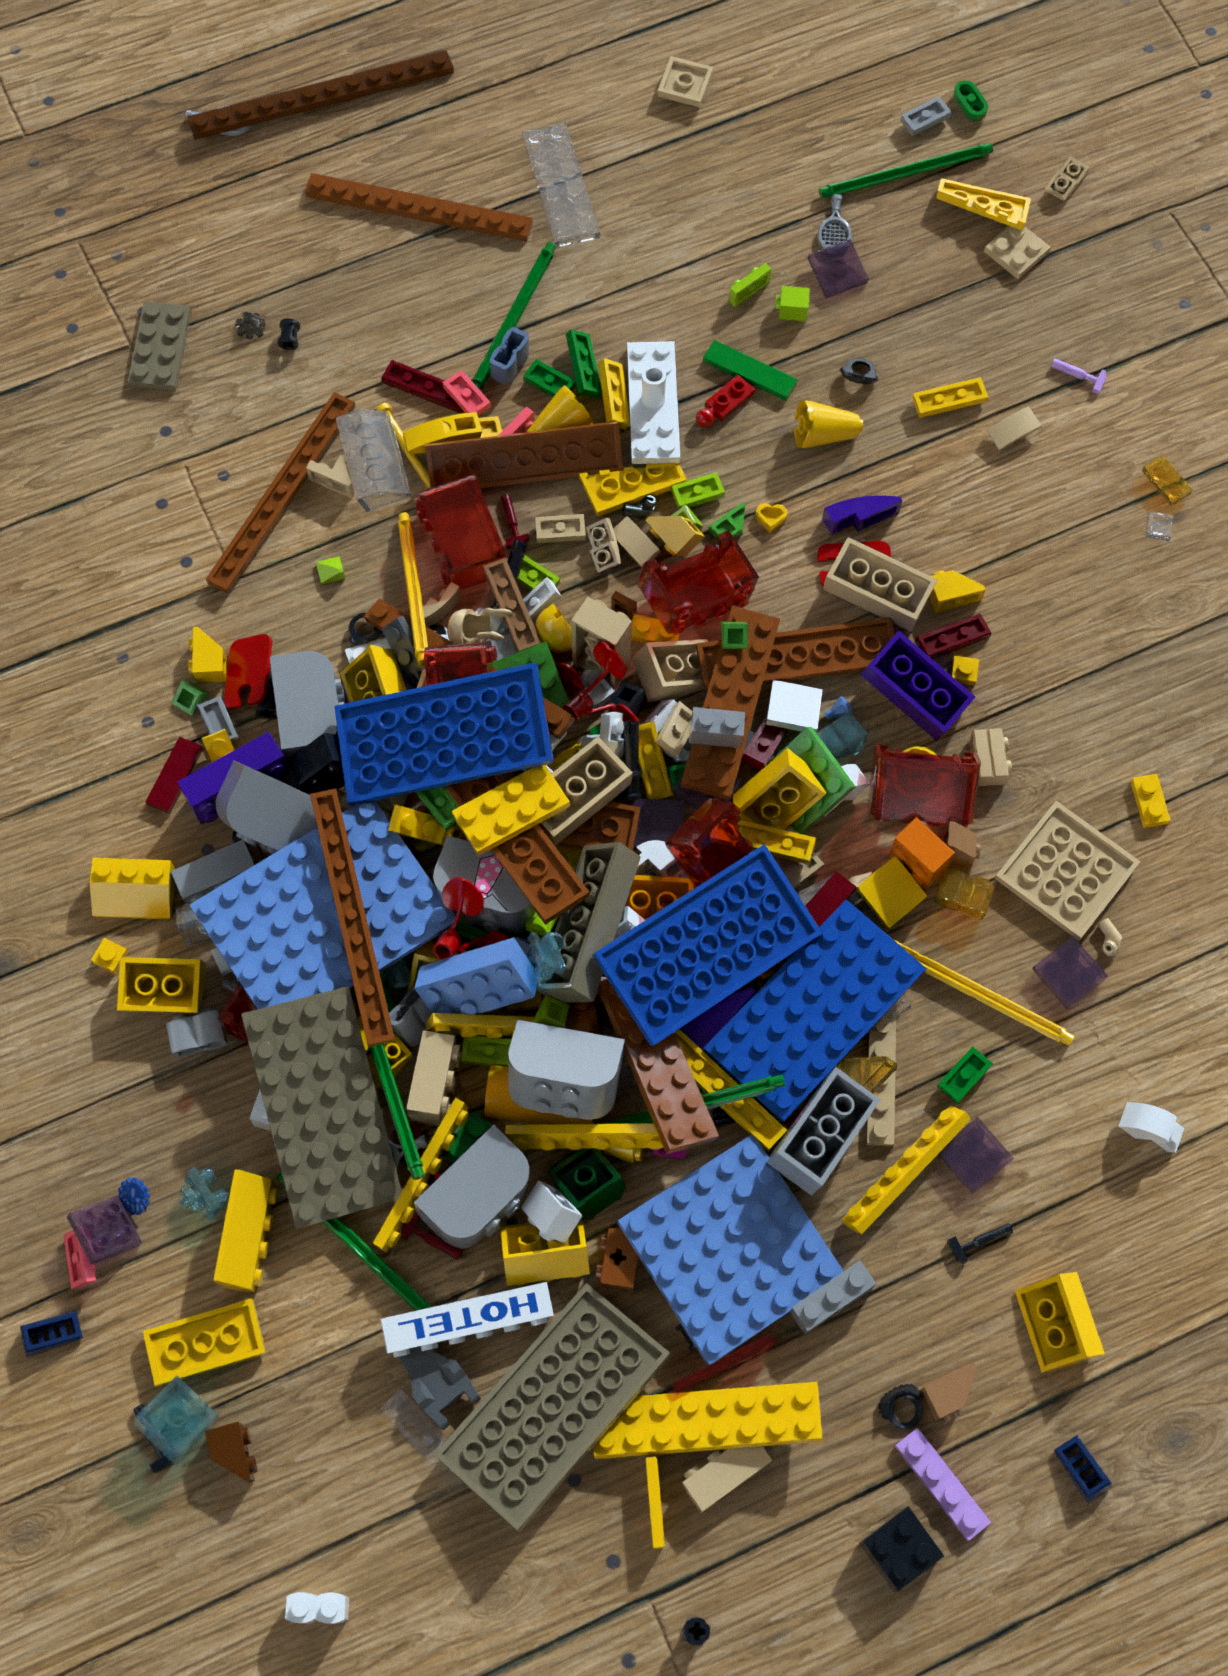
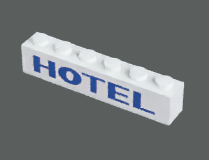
M542 1282L380 1319L386 1352H393L394 1357L410 1354V1348L421 1346L422 1351L438 1348L437 1342L448 1340L449 1345L465 1342V1336L475 1333L477 1338H483L493 1335L492 1330L503 1327L504 1332L521 1329L520 1323L531 1321V1326L548 1323L547 1317L554 1316L547 1282Z

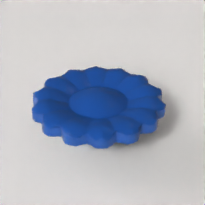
M127 1178L126 1181H122L121 1187L118 1188L120 1206L131 1215H140L142 1212H145L147 1210L146 1206H149L150 1203L148 1200L150 1194L148 1193L147 1186H144V1182L139 1181L137 1178Z

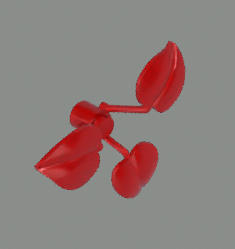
M600 641L594 647L595 660L604 667V671L587 689L582 684L581 676L572 666L567 663L557 665L556 668L564 689L574 695L571 700L563 705V710L574 716V722L584 715L590 717L592 714L608 709V713H623L622 721L632 720V723L639 721L636 715L623 704H619L616 707L611 703L591 710L593 700L589 693L608 672L618 679L623 678L627 673L623 659L606 642Z
M462 877L452 878L446 883L442 890L443 904L450 910H457V914L450 929L431 940L436 942L433 947V953L438 959L442 960L453 957L455 952L461 954L464 949L478 943L476 949L510 939L501 932L491 931L486 938L478 936L461 945L460 935L454 930L462 916V912L468 916L479 914L484 908V897L474 884Z

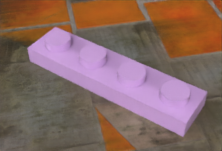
M918 1428L895 1445V1448L967 1541L991 1523Z

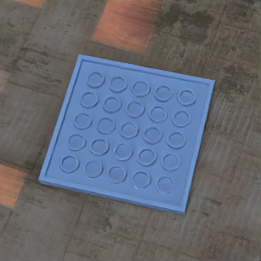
M753 1135L745 1138L617 1221V1224L708 1366L791 1311L794 1305L844 1272L780 1173L766 1163L769 1157Z

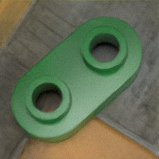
M963 80L955 85L953 97L966 117L973 121L984 119L987 115L988 103L979 89L971 81Z

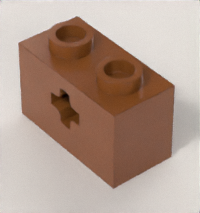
M609 1228L608 1235H602L600 1251L605 1252L603 1263L598 1262L596 1279H601L600 1287L633 1292L638 1255L621 1229ZM617 1253L622 1254V1259L626 1260L621 1261L620 1266L615 1265V1261L611 1259L615 1258Z

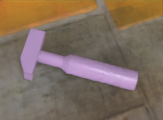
M1054 359L1051 365L1056 370L1081 380L1086 379L1095 383L1092 392L1098 395L1106 380L1105 370H1101L1097 378L1087 374L1085 370L1058 359Z

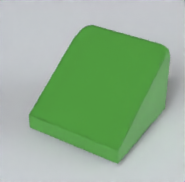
M721 622L722 649H748V623Z
M181 681L171 704L190 715H194L198 710L197 705L204 702L209 692L191 681Z

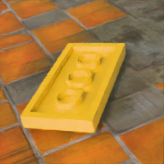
M542 765L533 767L454 809L452 816L476 854L480 856L569 808L570 801L547 766Z
M252 1298L143 1331L156 1387L266 1354Z

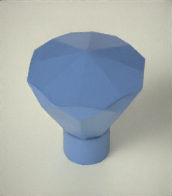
M840 696L833 707L824 712L827 720L852 718L851 704L844 697Z

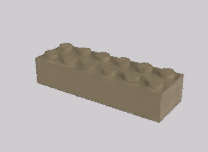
M614 842L583 847L575 873L588 889L590 895L584 901L560 915L536 988L537 991L545 996L548 995L563 1003L594 1002L603 971L592 954L614 941L641 856L622 843Z

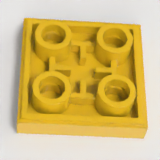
M896 855L856 886L857 892L886 929L893 926L928 897Z

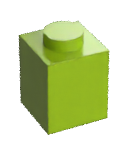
M782 286L781 295H776L775 309L779 310V319L807 321L810 288Z

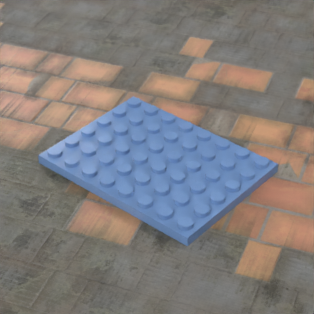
M376 801L355 804L342 812L375 957L379 972L448 930L456 916L450 909L444 906L442 896L399 834L388 830L390 821ZM318 828L190 904L191 910L257 1010L349 986L350 991L354 989Z

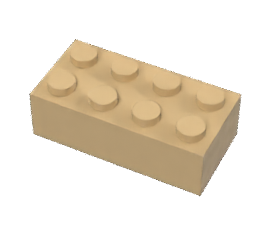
M587 597L571 620L572 664L583 671L595 669L601 674L604 671V667L595 660L593 650L598 642L604 641L619 654L628 670L631 665L632 621L622 612H615L609 609L601 600H593ZM610 672L604 677L607 683L614 688L621 680V678L614 677Z
M597 736L551 773L570 801V807L538 825L554 846H556L630 786L632 771Z

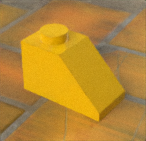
M953 570L947 572L937 571L931 575V577L937 579V582L929 598L936 613L982 601L986 589L984 585Z

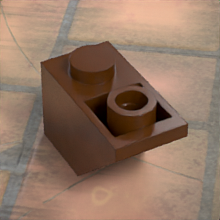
M238 1421L206 1430L205 1435L210 1459L248 1482L255 1481L253 1473H257L258 1470L254 1455L250 1456L247 1445L251 1444L248 1427L243 1428V1424Z

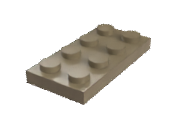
M144 301L128 377L129 387L177 390L192 312L190 305Z

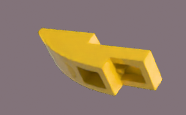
M477 412L428 421L403 431L402 435L407 454L426 453L425 444L498 436L502 432L498 416L478 418Z
M394 805L388 828L389 831L441 846L444 845L447 836L468 841L458 824L445 831L433 815Z

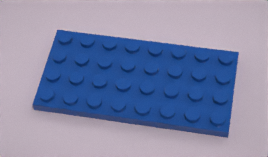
M536 662L334 706L347 802L350 806L554 763L539 670Z
M763 844L596 951L592 956L652 1047L822 934V931L766 845Z
M847 899L819 927L822 934L799 948L703 1049L740 1084L771 1075L775 1077L783 1074L786 1086L777 1088L774 1092L754 1096L783 1123L927 969Z

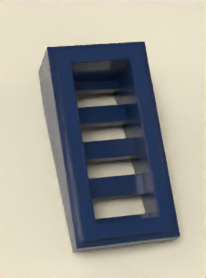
M76 1311L20 1326L26 1357L83 1339ZM67 1321L70 1322L72 1335L68 1336L64 1322ZM53 1326H59L61 1338L56 1339ZM47 1328L50 1341L44 1342L42 1330ZM36 1332L38 1344L33 1345L30 1334Z
M1078 1435L1054 1449L1058 1459L1087 1503L1092 1502L1111 1489V1481ZM1078 1447L1080 1452L1067 1459L1065 1455ZM1085 1458L1087 1462L1074 1469L1072 1465ZM1089 1469H1092V1474H1090L1084 1479H1081V1474L1085 1473ZM1098 1479L1100 1484L1089 1490L1087 1485Z

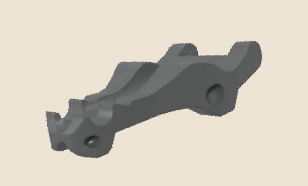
M421 1346L410 1348V1354L399 1356L410 1377L412 1397L443 1431L450 1424L441 1413L466 1393L468 1399L474 1405L481 1400L471 1381L456 1360L445 1358L432 1349L422 1351Z

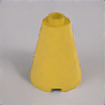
M564 385L550 400L528 428L527 432L592 425L593 419L582 403L575 399L576 396Z
M801 400L797 406L794 420H799L798 428H794V436L799 448L807 449L857 438L859 433H862L863 420L856 413L810 400Z

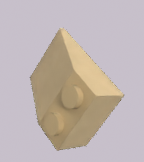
M708 639L646 643L632 659L648 702L671 700L704 690L696 644L708 642Z

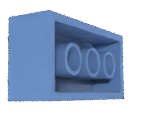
M510 938L420 966L415 990L432 1013L477 1015L534 998L539 975L515 938Z

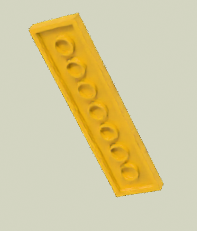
M818 1382L636 1396L593 1446V1455L595 1459L823 1442Z

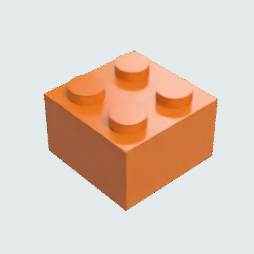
M916 817L895 837L889 856L892 858L896 855L918 885L927 890L947 871L955 852Z

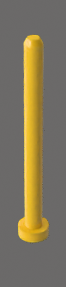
M388 403L380 404L374 411L379 419L383 418L431 494L430 478L427 469L417 454H407L402 435L403 432L391 415L392 408ZM441 493L431 494L435 499L441 497Z

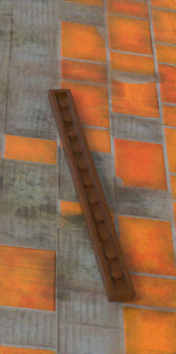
M447 50L187 116L194 140L452 74L454 73V67Z

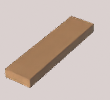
M506 557L483 565L484 574L498 608L507 609L513 613V615L503 617V620L517 653L541 644Z

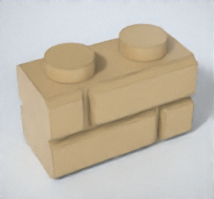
M1001 728L973 730L969 737L975 786L1006 784L1008 777L1012 775V763L1006 759V752L1009 750L1008 738L1003 737Z

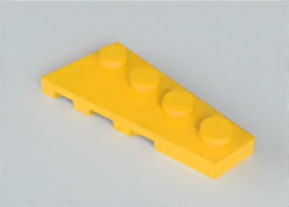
M942 178L936 199L1022 231L1025 227L1031 198Z
M679 463L647 464L644 468L635 469L632 466L625 467L622 471L610 472V470L599 471V474H579V480L597 517L622 509L624 504L633 505L638 503L647 495L655 497L671 491V486L687 481Z

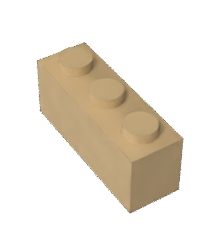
M763 1446L727 1449L724 1452L722 1449L716 1450L707 1457L709 1463L700 1469L698 1465H695L683 1474L686 1480L682 1482V1486L702 1513L771 1463L772 1459Z

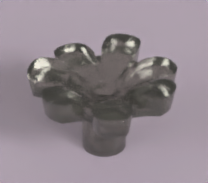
M243 312V319L236 320L235 326L238 327L236 331L238 336L246 335V339L249 340L253 339L254 334L257 337L263 336L264 333L261 328L266 327V322L264 319H261L258 313Z

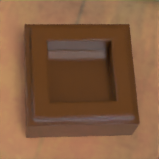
M615 591L611 597V609L615 612L624 613L631 620L633 615L637 614V602Z

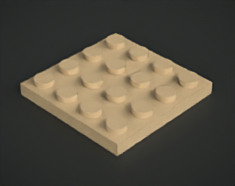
M1055 801L994 879L1080 941L1141 861L1062 804Z

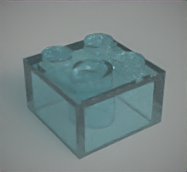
M176 1376L135 1417L134 1426L175 1465L205 1435V1431L210 1430L216 1424L218 1414L182 1379Z

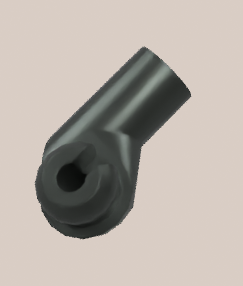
M647 495L636 506L624 504L621 514L626 517L644 519L655 509L656 499L651 495Z

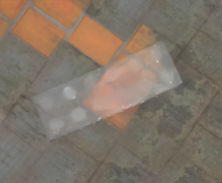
M566 122L522 131L523 142L556 247L600 238L599 227Z

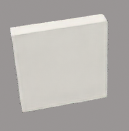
M773 680L766 725L801 732L806 727H812L817 732L822 689Z

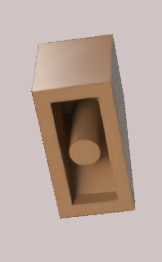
M950 821L942 839L955 852L950 865L971 867L974 860L979 859L981 845L976 843L977 834L956 822Z
M975 1363L920 1389L935 1421L943 1418L946 1423L960 1416L958 1410L966 1405L977 1368Z

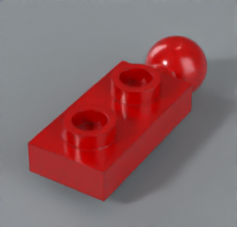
M737 375L705 401V408L699 410L696 414L697 424L703 428L710 427L714 423L715 416L720 421H723L754 395L755 388Z

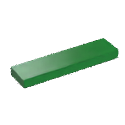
M713 340L703 356L704 363L734 377L739 375L750 385L784 401H787L797 385L798 379L716 340Z

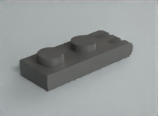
M401 616L381 630L411 686L416 688L423 669L430 668L432 670L430 665L426 667L418 666L417 659L415 658L413 633L404 616Z

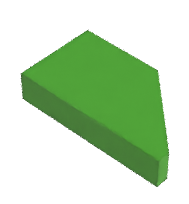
M742 502L709 526L708 531L723 547L742 535L745 503Z

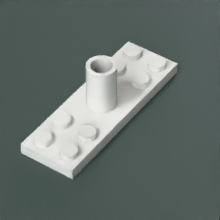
M674 342L627 343L632 464L680 463Z

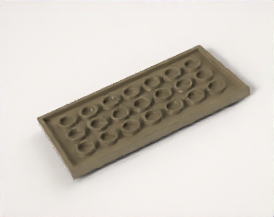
M349 986L242 1013L241 1017L295 1228H302L398 1200L402 1190Z
M586 1283L434 1455L519 1533L667 1362L671 1354Z

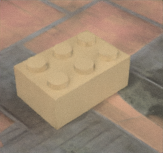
M425 1030L422 1032L406 1108L411 1122L417 1121L418 1123L439 1126L451 1106L449 1103V1093L454 1094L456 1087L454 1068H459L462 1057L460 1045H457L454 1035Z

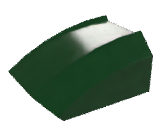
M595 1148L573 1150L556 1162L547 1172L558 1189L582 1215L581 1220L594 1219L601 1211L615 1201L620 1200L626 1190L622 1177L601 1151Z

